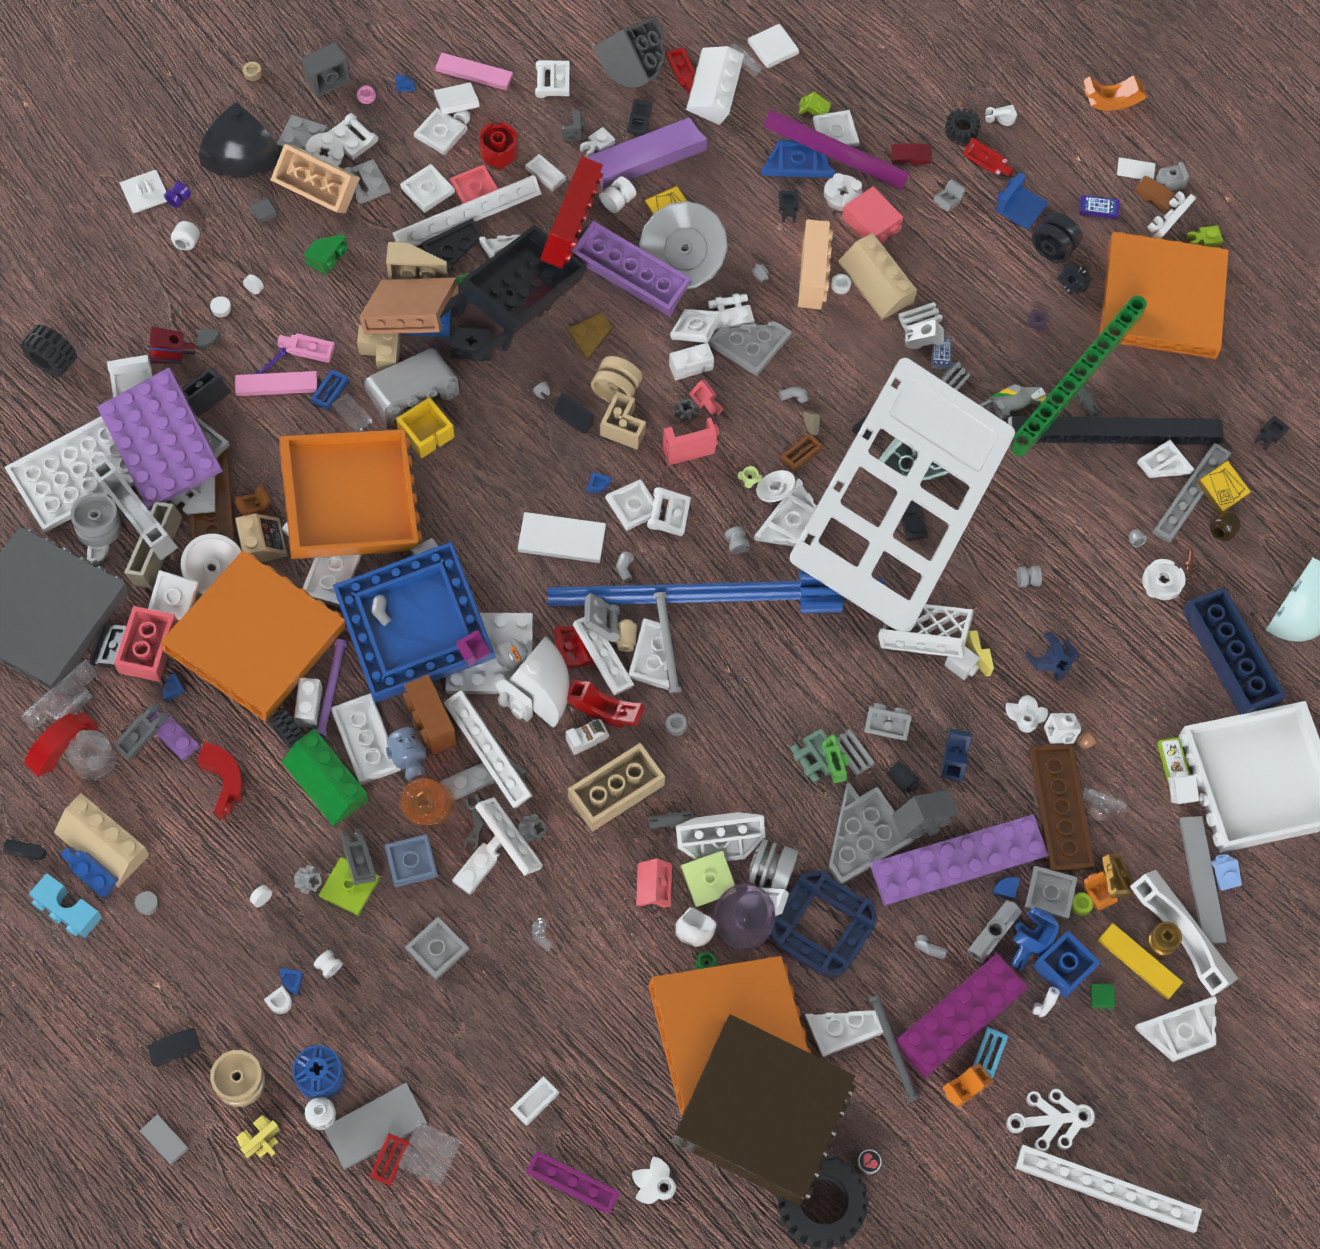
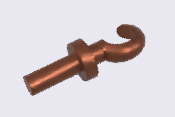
M1189 550L1188 560L1184 562L1186 572H1189L1191 575L1190 578L1185 577V581H1191L1194 577V573L1191 570L1195 566L1192 563L1194 550Z

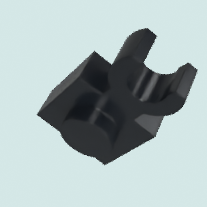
M779 191V211H783L781 220L785 223L786 217L790 216L792 217V222L795 223L796 212L799 209L798 191Z
M1273 416L1261 428V434L1256 437L1254 443L1257 444L1258 441H1264L1263 450H1267L1271 442L1276 444L1288 432L1290 427L1276 416Z

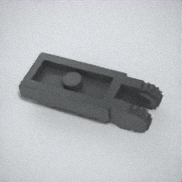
M157 702L151 704L143 714L141 713L113 745L129 761L136 756L159 730L158 727L162 726L169 717V714L165 711L160 713L153 722L149 719L160 709V705Z
M354 829L356 842L351 843L347 832H341L343 850L353 885L376 881L374 867L361 830Z

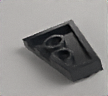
M472 218L422 242L421 247L424 251L446 261L448 271L479 241L482 233Z

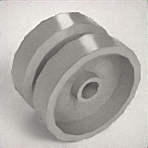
M100 493L88 494L77 500L71 508L70 517L78 539L84 545L101 547L111 544L119 537L122 531V522L115 502L109 496Z

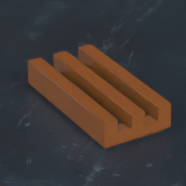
M808 433L780 456V460L784 461L785 465L790 467L794 473L823 450V445L811 433ZM809 440L812 441L810 444H808L805 448H803L802 450H800V451H799L795 456H793L791 459L788 458V457L791 456L794 452H796L799 448H801L804 444H806Z

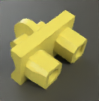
M261 1115L253 1123L260 1131L255 1137L252 1138L246 1130L236 1137L242 1147L240 1150L247 1158L255 1152L260 1158L267 1152L271 1156L275 1154L272 1147L278 1141L273 1136L280 1129L274 1121L271 1122Z

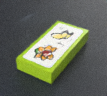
M1180 738L1159 740L1157 745L1166 779L1169 783L1168 777L1175 776V772L1188 771Z

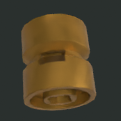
M1166 921L1158 924L1147 938L1146 945L1150 953L1159 958L1170 956L1182 942L1181 930L1172 922Z

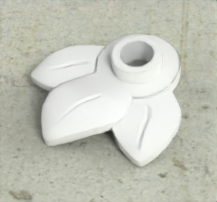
M1030 695L1023 696L1019 700V704L1006 703L1005 708L1008 717L1016 721L1018 728L1023 732H1032L1036 729L1038 723L1044 722L1048 717V709L1038 707L1037 701Z
M653 1157L650 1170L640 1169L632 1172L633 1180L640 1188L636 1195L638 1201L644 1204H652L658 1199L668 1200L675 1194V1182L669 1177L670 1169L663 1160ZM665 1184L669 1190L662 1192L660 1191V1186Z

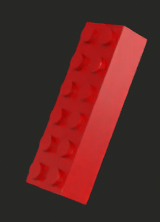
M581 156L540 260L559 268H563L565 261H570L573 253L570 248L574 249L578 241L575 235L580 236L584 226L580 223H585L589 213L585 210L590 211L594 200L591 197L595 198L599 188L596 183L600 185L604 173H601L603 164Z

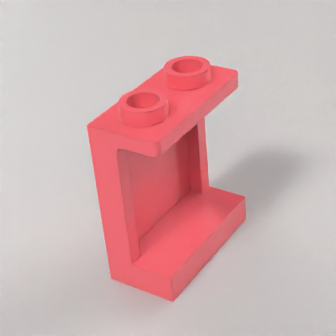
M711 417L707 418L705 430L675 437L672 427L664 429L663 451L668 466L715 454V448L718 445L717 436L719 435V429L716 423L713 424Z

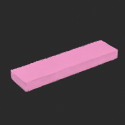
M441 53L435 67L437 72L506 91L513 77V72L445 53Z
M316 371L235 375L236 396L311 393L317 391Z

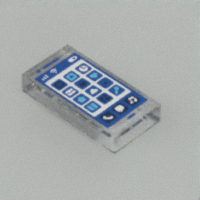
M944 335L943 345L936 346L931 344V372L945 373L951 367V335Z

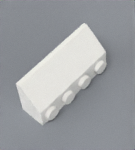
M728 46L703 48L686 110L720 125L729 115L744 54Z

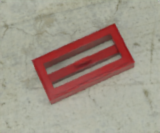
M388 1133L369 1177L391 1186L410 1142ZM392 1139L394 1140L393 1146L386 1159L380 1176L376 1175V1172L385 1154L388 1144ZM401 1143L403 1146L387 1180L384 1176L398 1144Z

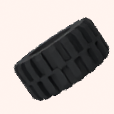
M828 1155L825 1159L821 1158L819 1165L822 1166V1170L817 1180L814 1178L812 1182H828L841 1192L844 1199V1209L842 1215L835 1222L830 1224L816 1223L804 1214L801 1204L798 1206L777 1195V1213L780 1214L781 1225L786 1227L788 1230L787 1234L791 1238L795 1237L798 1240V1244L802 1246L806 1244L811 1246L810 1249L840 1247L855 1236L866 1218V1210L869 1205L868 1198L866 1197V1185L862 1184L861 1175L852 1170V1165L848 1162L846 1164L840 1162L841 1158L834 1156L832 1159L828 1158Z

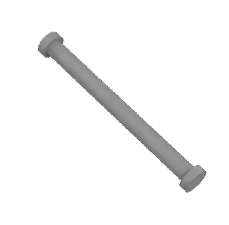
M658 592L653 595L654 599L657 600L670 682L669 694L682 692V689L679 687L665 603V597L667 596L666 592Z

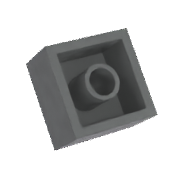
M335 42L302 58L306 83L317 98L350 82L347 59Z
M945 790L914 796L891 816L901 839L911 837L913 840L924 834L933 836L939 833L941 827L952 822L951 819L958 814V811L949 791Z

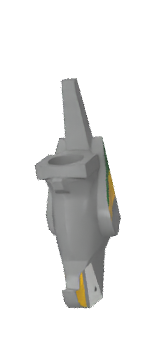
M1014 384L990 396L980 406L984 409L994 408L995 413L1002 420L1005 416L1008 417L1011 411L1020 410L1029 404H1041L1046 399V393L1042 387H1020Z

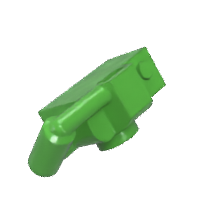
M832 734L822 743L833 783L846 781L847 773L845 766L849 765L847 754L841 753L837 737Z

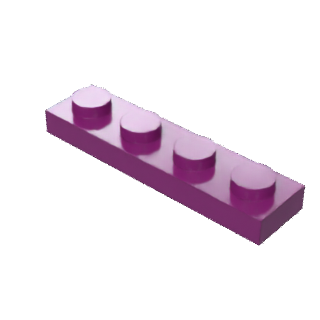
M538 1151L535 1152L526 1170V1174L610 1215L620 1192Z

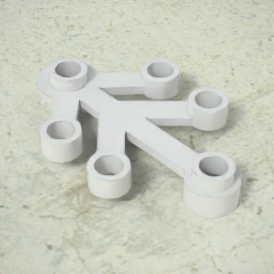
M1053 1089L1049 1093V1101L1053 1104H1061L1070 1113H1060L1043 1100L1038 1092H1030L1026 1097L1027 1104L1032 1107L1037 1106L1047 1115L1024 1118L1023 1115L1014 1113L1007 1119L1006 1126L1010 1132L1020 1133L1024 1128L1050 1125L1044 1135L1035 1141L1034 1146L1036 1150L1045 1152L1050 1146V1141L1063 1123H1072L1066 1134L1061 1135L1057 1140L1058 1147L1062 1150H1067L1071 1147L1072 1140L1080 1128L1091 1126L1095 1120V1114L1091 1107L1083 1104L1077 1106L1066 1098L1059 1089ZM1053 1093L1059 1094L1060 1099H1059V1100H1055V1099L1052 1097V1094H1053ZM1031 1095L1037 1097L1036 1103H1033L1030 1100ZM1079 1113L1086 1115L1085 1121L1079 1118ZM1017 1121L1019 1128H1014L1011 1122ZM1062 1138L1068 1141V1146L1061 1144ZM1043 1141L1046 1144V1148H1040L1038 1142Z

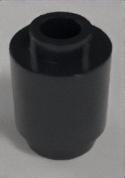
M901 761L897 762L888 771V774L891 776L890 779L903 793H912L920 785L918 783L920 778L906 764H902Z

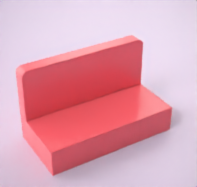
M656 858L638 864L636 905L655 904L663 908L671 906V863Z

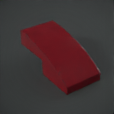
M919 143L891 145V162L893 165L912 162L913 166L932 163L931 145Z

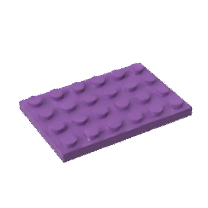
M170 368L97 406L149 511L152 510L155 501L166 503L223 471Z

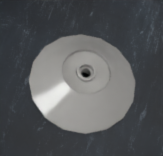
M689 201L671 203L655 212L644 226L639 242L640 249L690 277L691 283L687 289L696 288L712 279L723 265L728 249L726 230L718 215L705 205ZM688 246V251L684 252L683 248Z

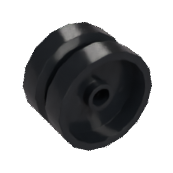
M1051 213L1045 218L1042 225L1035 230L1031 239L1036 251L1042 257L1054 263H1063L1070 257L1073 250L1079 246L1083 235L1073 219L1061 213Z

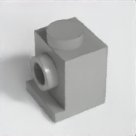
M1179 162L1178 165L1161 168L1156 177V181L1170 191L1185 188L1189 179L1183 162Z

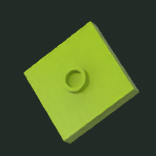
M340 857L322 888L319 897L359 916L376 887L380 876L376 874V881L353 885L347 860Z

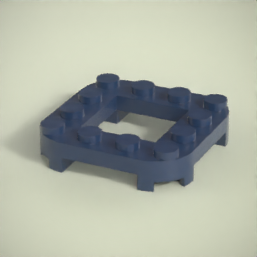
M821 870L803 873L788 895L783 913L773 917L770 926V938L783 952L816 973L834 979L848 970L872 933L877 922L876 910L872 905L873 902L868 897L864 899L829 877L828 872ZM815 896L853 919L831 953L794 930Z

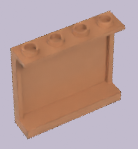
M457 279L381 280L359 316L364 334L440 332L442 329L440 315L450 297H455L459 294Z

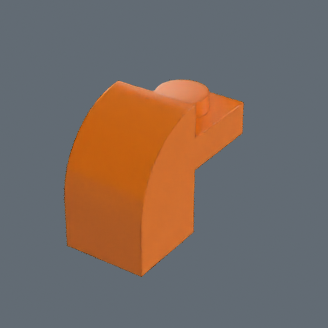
M978 1063L942 1088L946 1092L947 1099L954 1103L956 1107H960L988 1087L993 1080L981 1064Z

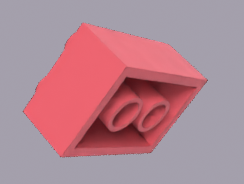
M133 606L114 662L119 674L157 682L161 681L169 657L162 650L161 640L177 624L175 614Z

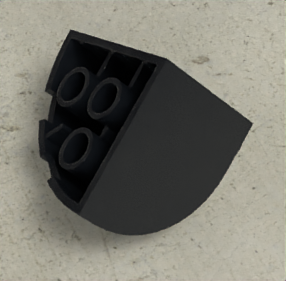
M236 102L211 124L203 137L199 149L201 166L218 175H233V178L250 177L249 175L259 172L264 174L276 167L280 157V151L268 131L253 115Z

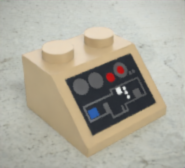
M251 514L235 518L243 551L255 555L259 562L288 556L279 518L261 514Z

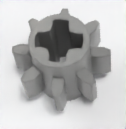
M307 865L306 868L299 867V871L294 875L295 887L301 889V892L309 894L310 891L316 892L322 883L321 872L316 871L315 867Z

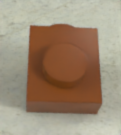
M258 486L255 493L236 497L234 503L241 515L247 516L266 513L271 500L263 486Z

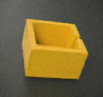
M430 397L396 418L397 429L405 430V437H409L410 446L421 459L436 450V445L441 447L454 438L453 425Z

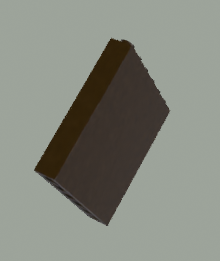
M729 1014L671 1142L799 1206L804 1199L808 1201L814 1187L810 1185L813 1178L817 1180L822 1170V1166L819 1163L821 1158L825 1159L831 1147L828 1145L830 1137L834 1138L838 1131L839 1125L836 1122L838 1117H843L848 1105L844 1103L846 1098H850L854 1092L856 1085L853 1084L856 1075Z

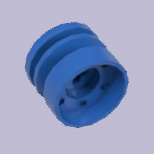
M322 1045L311 1046L304 1049L294 1061V1080L300 1092L307 1099L312 1100L317 1097H325L330 1100L342 1090L345 1082V1072L338 1055L332 1049ZM317 1067L321 1069L320 1075H315L314 1073Z

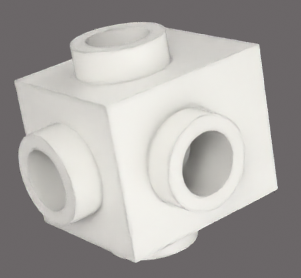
M1051 713L1044 729L1050 744H1073L1080 734L1081 726L1074 713Z

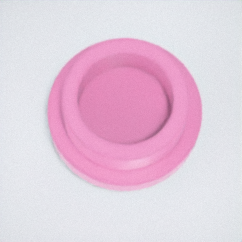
M365 85L359 88L357 99L363 104H370L376 99V93L372 87Z

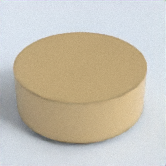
M257 62L246 63L243 66L244 77L249 81L260 79L262 77L261 65Z

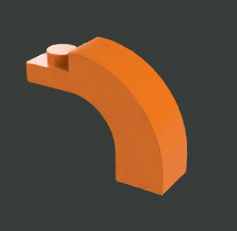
M1134 75L1119 84L1111 86L1101 85L1091 77L1084 80L1086 86L1084 91L1090 105L1097 110L1112 111L1124 109L1148 98L1143 82Z

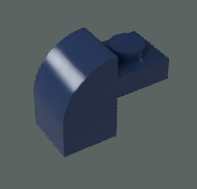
M950 728L944 749L941 778L963 781L972 732Z

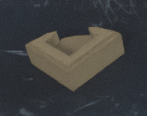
M803 411L804 422L808 432L812 435H819L820 415L812 411Z

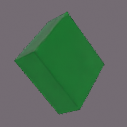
M1091 984V1008L1113 1009L1115 1007L1114 985Z

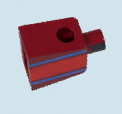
M151 327L149 342V360L151 364H181L183 354L195 355L196 343L184 342L183 332Z

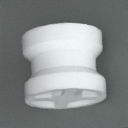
M331 950L322 953L314 962V966L323 971L325 978L333 976L343 964L340 959L334 957V953Z

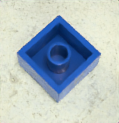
M1067 931L1036 961L1033 968L1052 987L1057 988L1060 991V995L1066 999L1101 962Z

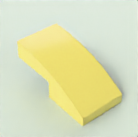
M969 631L966 639L968 649L980 657L977 665L986 677L991 676L994 667L990 649L981 650L978 631Z

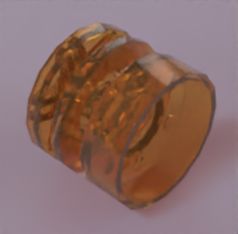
M420 778L413 780L405 787L400 803L407 819L416 824L436 826L449 819L454 810L455 801L453 793L447 785L440 781ZM423 798L429 801L428 805L422 803Z

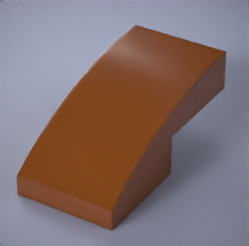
M1146 175L1134 188L1146 202L1152 200L1164 213L1172 207L1169 202L1173 198L1177 200L1173 192Z

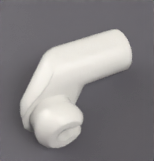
M1050 987L1043 1003H1034L1032 1013L1039 1015V1017L1046 1016L1055 1005L1060 991L1055 987Z

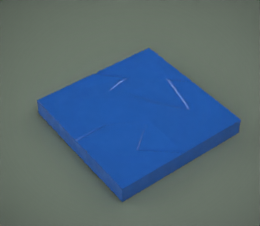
M453 542L333 585L375 703L406 692L405 684L423 676L429 675L431 681L434 682L496 658ZM377 595H382L387 599L385 612L392 620L386 626H383L372 613L373 599ZM478 630L489 648L490 654L469 667L459 652L456 642Z

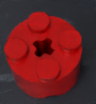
M499 122L500 124L494 125L490 123L483 127L479 134L480 157L486 164L501 170L513 163L517 158V135L515 129L507 123Z

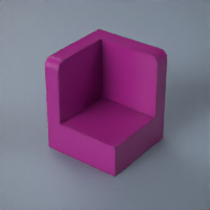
M478 630L456 642L459 652L469 667L490 654V650Z

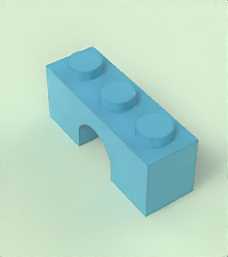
M46 873L29 893L33 899L32 904L40 911L46 909L50 912L48 916L59 924L62 921L66 924L67 927L65 929L76 937L79 934L85 939L102 919V916L82 899L73 907H61L62 900L68 894V891L64 885Z

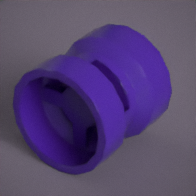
M177 181L173 185V189L166 191L163 195L165 200L177 209L182 205L183 200H187L191 196V192L186 185Z

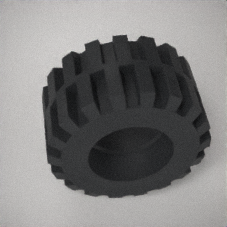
M36 325L20 344L25 356L35 366L56 377H62L77 359V353L71 343L57 331L44 325Z

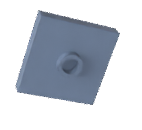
M428 834L385 844L395 888L438 877Z

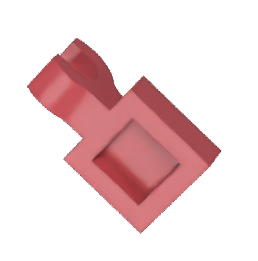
M701 380L689 393L695 403L699 405V408L704 409L706 407L711 415L714 413L719 415L724 410L714 400L717 394L706 380Z

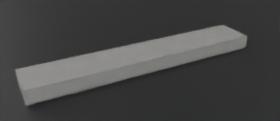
M1213 443L1153 530V534L1169 544L1204 495L1196 481L1228 460L1231 452Z
M1202 816L1182 817L1179 819L1199 927L1213 945L1225 944L1227 940Z

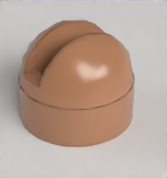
M1084 730L1077 737V744L1083 749L1090 748L1096 744L1094 738L1087 730Z

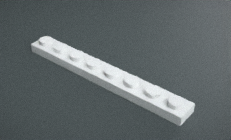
M532 175L393 232L395 241L417 246L472 218L474 221H478L541 195L536 176Z
M1021 1146L1015 1169L1192 1233L1197 1231L1202 1211L1200 1208L1028 1146Z

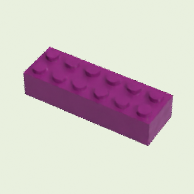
M996 954L897 1039L900 1052L926 1079L1020 998L1028 986Z

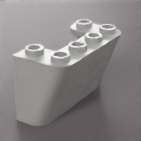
M428 349L369 376L364 383L365 390L386 427L397 425L396 418L404 414L405 408L413 407L426 398H433L437 393H439L443 400H451L459 394L457 377L436 349Z

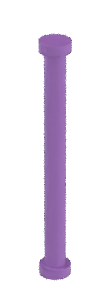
M336 639L334 643L336 646L318 727L315 729L322 738L327 737L326 727L344 648L348 644L347 641L342 639Z

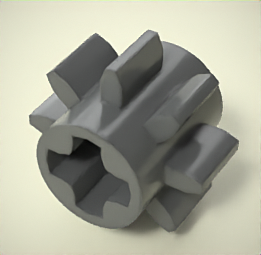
M682 398L680 404L675 403L676 411L674 412V417H679L680 423L688 422L691 424L693 418H698L697 411L699 405H694L693 399Z
M536 814L523 816L524 820L519 824V835L525 836V841L541 840L540 836L545 833V821L539 820V815Z

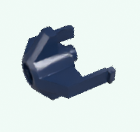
M1048 632L1043 635L1050 642L1051 648L1044 656L1035 658L1029 651H1026V660L1037 670L1054 671V678L1057 681L1065 677L1071 665L1079 658L1078 650L1070 643V640H1064L1066 649L1063 650L1060 640L1052 632Z

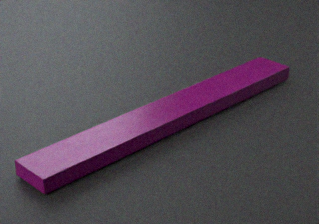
M770 110L763 127L898 189H903L910 173L773 110Z

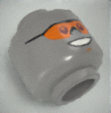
M510 638L497 646L495 657L502 668L513 669L526 660L528 649L523 641L519 642L515 638Z

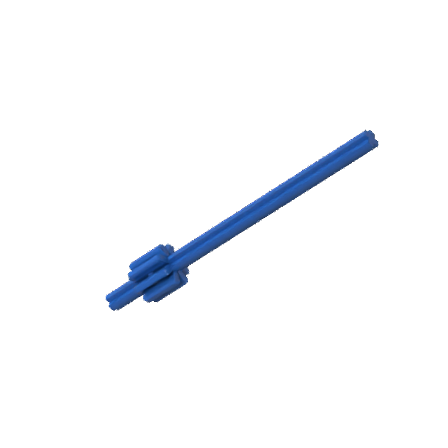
M799 569V581L548 587V606L585 605V597L589 593L602 598L610 605L657 603L653 594L666 592L665 603L799 600L801 613L842 612L843 598H845L801 569ZM875 579L884 585V579Z

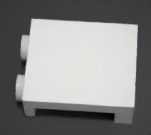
M148 355L107 361L113 398L153 376Z

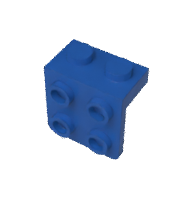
M1019 172L1015 178L1012 177L1010 179L1007 189L999 193L996 212L1023 228L1030 229L1047 207L1048 202L1023 187L1026 175Z

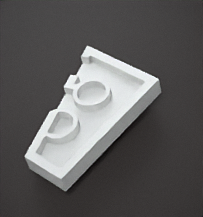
M644 618L628 675L633 680L668 690V669L661 625L658 622Z

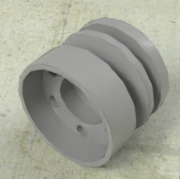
M763 839L756 849L750 865L749 883L754 884L757 875L762 876L759 884L760 887H763L768 878L772 880L771 888L786 890L799 851L785 846L779 855L776 853L777 843L774 842L771 850L768 851L766 848L769 840Z

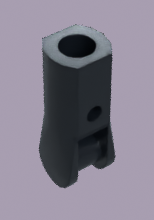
M6 839L3 847L5 855L27 857L28 859L38 861L43 860L47 854L41 845Z

